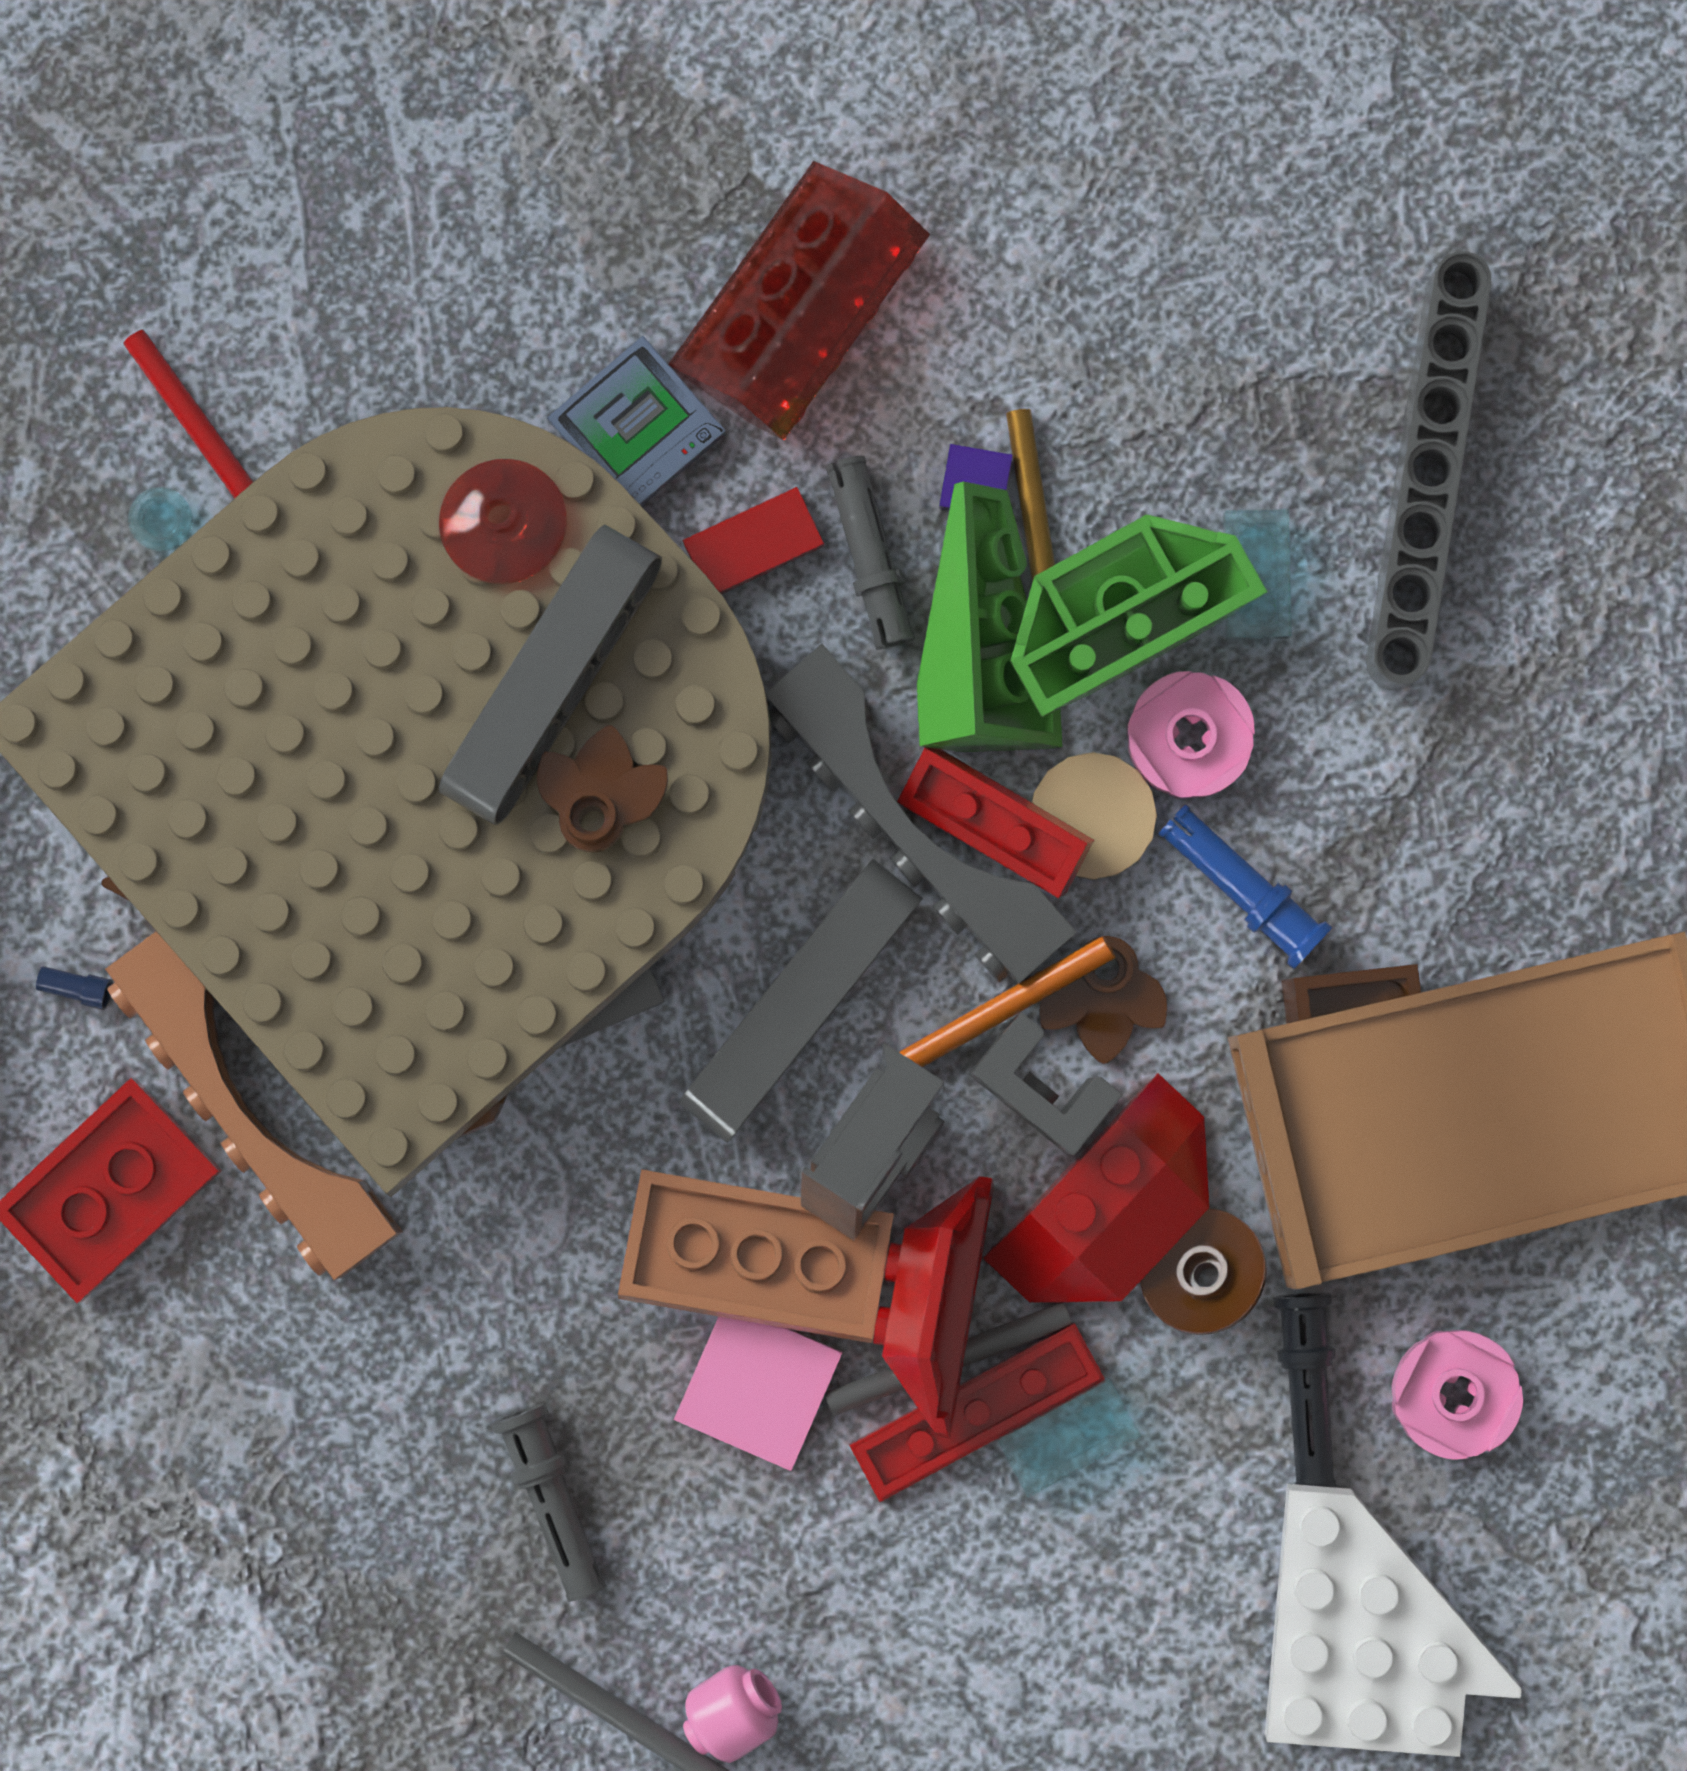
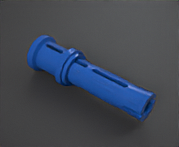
M1187 804L1175 814L1173 819L1191 836H1188L1171 819L1158 833L1160 837L1165 838L1248 914L1244 919L1248 923L1247 927L1253 933L1261 930L1289 956L1287 964L1291 968L1295 969L1333 928L1326 921L1318 923L1291 898L1292 890L1286 884L1282 886L1278 882L1273 887L1199 819Z

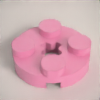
M1192 671L1171 673L1160 678L1150 685L1139 697L1126 726L1128 752L1134 767L1149 785L1176 799L1205 798L1224 790L1243 773L1251 756L1250 754L1254 746L1253 735L1255 734L1252 711L1238 689L1227 680L1214 675L1210 676L1202 672L1191 673ZM1185 718L1191 725L1197 724L1199 721L1206 725L1208 731L1201 737L1202 743L1205 746L1203 750L1195 752L1190 746L1180 749L1176 745L1174 739L1180 733L1176 726L1177 721Z
M1467 1330L1435 1331L1428 1334L1423 1340L1415 1343L1400 1360L1392 1381V1410L1406 1435L1419 1447L1442 1458L1452 1460L1466 1459L1467 1457L1478 1456L1485 1451L1493 1450L1511 1435L1522 1412V1386H1519V1377L1510 1356L1493 1340ZM1459 1376H1463L1469 1380L1466 1391L1474 1396L1473 1402L1469 1407L1459 1404L1453 1412H1449L1444 1408L1446 1397L1440 1393L1441 1387L1445 1382L1454 1384Z

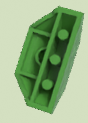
M1146 514L1034 576L1010 662L1042 718L1097 692L1200 635L1265 595L1267 590L1235 535L1214 532Z

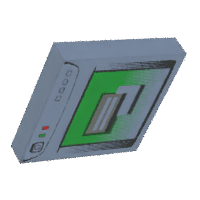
M644 336L639 338L547 417L549 423L565 441L571 443L600 464L627 490L641 507L726 435V430Z

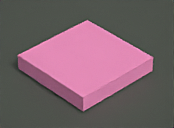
M718 1317L674 1420L792 1471L840 1360L842 1351L792 1329Z

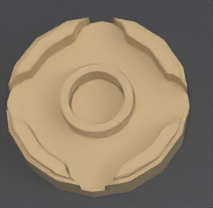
M1091 752L1068 757L1047 771L1033 793L1031 803L1095 840L1075 876L1077 878L1097 880L1117 876L1139 861L1153 839L1157 813L1152 790L1137 769L1116 756Z

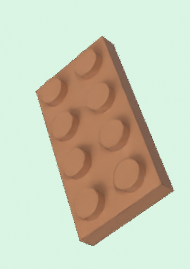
M641 1169L618 1290V1299L872 1343L894 1214L875 1210L853 1241L801 1206V1197Z

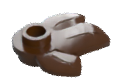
M607 725L586 741L575 760L556 752H544L537 771V785L542 799L559 813L560 829L567 842L580 851L595 853L604 851L614 845L622 835L625 826L645 821L654 814L666 793L668 770L663 765L655 764L641 765L634 768L629 748L623 737L615 727ZM591 811L601 812L605 817L603 825L596 831H587L581 825L583 817Z
M1104 936L1116 957L1115 961L1118 965V972L1113 979L1102 980L1093 970L1042 999L1039 1009L1040 1024L1043 1029H1061L1076 1024L1077 1034L1084 1047L1102 1064L1109 1063L1124 1049L1131 1036L1134 1024L1152 1029L1163 1028L1167 1017V998L1159 981L1139 970L1138 959L1131 946L1122 939L1113 936ZM1096 937V938H1094V939L1088 941L1085 945H1087V944L1093 942L1094 940H1096V939H1098V938H1100V937Z

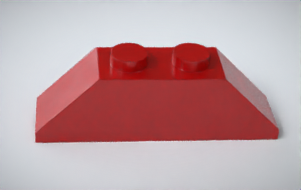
M1157 1073L992 1247L983 1259L1029 1303L1122 1301L1210 1208L1205 1117Z
M979 1176L907 1226L904 1230L902 1244H890L885 1269V1281L895 1282L891 1308L879 1307L874 1330L873 1344L884 1346L882 1357L936 1435L949 1439L951 1438L994 1192L993 1179L989 1177Z

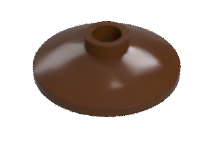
M1208 1209L1140 1281L1142 1293L1154 1314L1171 1328L1193 1335L1219 1333L1242 1321L1258 1303L1266 1282V1257L1258 1237L1245 1222L1228 1212ZM1209 1268L1217 1269L1219 1275L1215 1284L1210 1287L1199 1286V1276L1204 1270Z

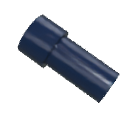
M42 966L37 976L36 990L77 1000L84 1006L105 1010L111 998L107 988L113 984V981L91 974L86 977Z

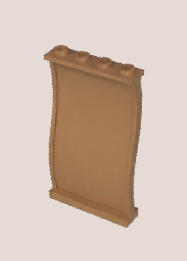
M1685 932L1665 935L1227 1037L1287 1288L1301 1289L1322 1284L1325 1281L1427 1259L1582 1219L1687 1195V937Z

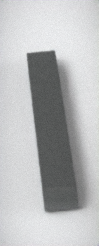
M1456 251L1447 255L1429 277L1425 289L1366 654V669L1370 678L1378 686L1388 690H1402L1415 683L1428 670L1432 658L1491 290V272L1487 263L1479 255L1469 251ZM1450 272H1459L1466 275L1473 285V296L1467 299L1452 297L1444 287V275ZM1439 334L1455 336L1462 344L1463 358L1458 361H1446L1438 356L1433 347L1434 336ZM1430 395H1438L1448 400L1453 408L1452 422L1447 424L1432 422L1423 410L1424 399ZM1429 457L1436 460L1443 470L1444 479L1442 484L1429 487L1420 483L1413 472L1415 459ZM1410 519L1425 521L1433 531L1434 541L1432 546L1428 549H1417L1407 543L1403 535L1405 521ZM1410 581L1421 589L1424 599L1421 610L1407 612L1396 605L1393 598L1395 583ZM1399 643L1405 645L1411 651L1414 665L1409 674L1397 675L1386 668L1383 661V651L1386 645Z

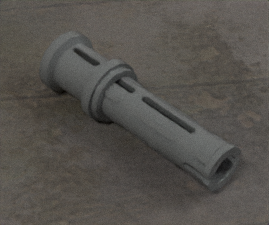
M540 1403L500 1418L491 1425L494 1433L502 1434L515 1467V1471L511 1474L513 1483L515 1485L518 1484L519 1489H526L545 1541L562 1580L568 1602H572L595 1594L607 1585L596 1564L583 1525L563 1477V1473L567 1471L566 1464L568 1462L566 1456L556 1451L544 1420L548 1410L545 1403Z

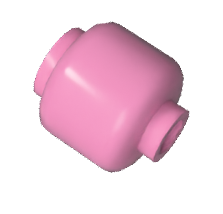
M739 1665L723 1668L688 1693L685 1703L688 1720L683 1724L684 1732L692 1747L700 1754L706 1755L710 1753L716 1759L723 1762H734L776 1734L779 1723L777 1715L782 1710L780 1697L771 1681L760 1670L754 1668L749 1671L747 1668Z

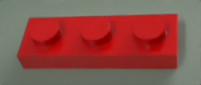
M924 748L897 800V803L1058 899L1066 895L1095 841L942 749Z

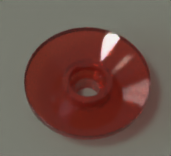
M515 459L486 461L464 472L447 491L439 514L440 537L451 560L469 576L492 584L520 582L542 571L559 552L567 529L566 506L556 484L536 466ZM499 505L509 507L511 513L505 522L495 524L488 520L489 513L494 507Z

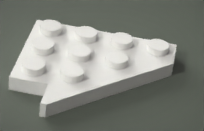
M1287 1484L1265 1725L1267 1742L1460 1757L1466 1694L1521 1698V1687L1518 1681L1352 1489Z

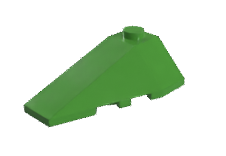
M964 481L954 484L917 680L919 744L921 747L963 753L1055 749L1063 747L1061 709L1041 718L1010 662L1027 604L1020 576L1024 572L1027 562L1007 490Z

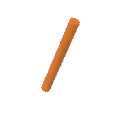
M1101 936L899 1051V1053L919 1066L924 1067L1116 957L1105 937Z

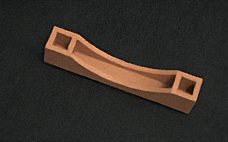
M157 932L151 934L105 968L115 982L107 988L115 1003L128 1018L131 1019L136 1014L141 1017L152 1032V1035L145 1039L151 1052L167 1070L175 1065L190 1084L189 1087L183 1090L190 1105L204 1121L212 1117L216 1119L228 1136L221 1142L223 1149L241 1172L245 1173L250 1168L255 1172L266 1187L265 1190L259 1193L263 1204L281 1225L287 1220L291 1221L304 1239L297 1245V1248L304 1260L318 1276L327 1271L333 1280L342 1278L403 1232L365 1180L332 1172L301 1157L274 1137L251 1112L229 1075L219 1046L214 1014V997Z

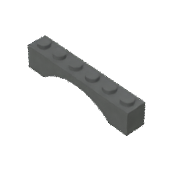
M823 644L819 645L766 692L767 702L772 707L769 710L772 727L788 744L798 737L814 756L806 764L829 791H832L840 784L856 803L848 810L850 815L872 839L882 832L898 850L890 858L894 865L914 887L923 880L940 898L932 906L934 910L957 935L965 928L968 929L983 946L975 953V956L999 983L1009 976L1016 985L1019 984L1077 933L1035 884L1004 879L965 864L938 847L909 820L889 792L874 759L866 726L864 690Z

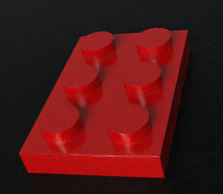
M131 1077L0 1200V1222L78 1304L82 1303L222 1170L136 1078Z

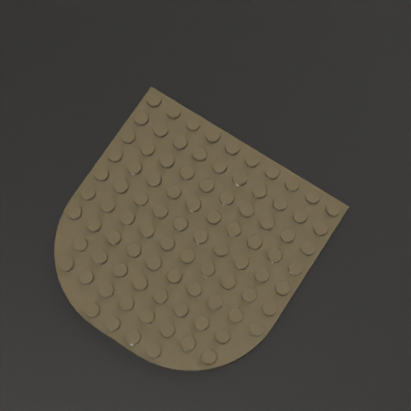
M437 407L413 408L382 413L348 423L318 436L294 450L267 470L0 702V753L388 1196L392 1197L668 952L711 910L735 876V869L745 854L754 831L756 832L767 796L771 767V723L767 695L757 660L741 624L727 601L697 565L615 478L600 464L574 445L542 428L512 417L486 411ZM607 525L662 556V565L648 594L549 752L563 754L575 760L578 752L589 738L605 726L612 725L627 744L634 768L649 764L663 765L668 770V785L659 808L650 818L625 826L618 841L610 848L600 852L589 853L574 848L563 836L559 825V813L551 808L539 793L537 771L514 808L499 825L490 823L439 793V785L454 754L585 546L601 526ZM591 811L583 817L582 828L587 831H596L603 825L605 817L601 812Z

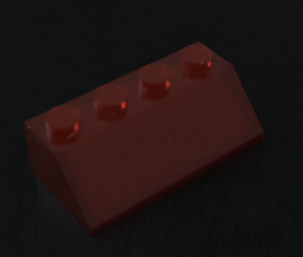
M813 161L668 365L748 423L785 440L792 428L803 418L807 407L829 376L840 366L844 355L866 324L877 314L881 303L903 272L911 266L916 254L931 234L888 192Z

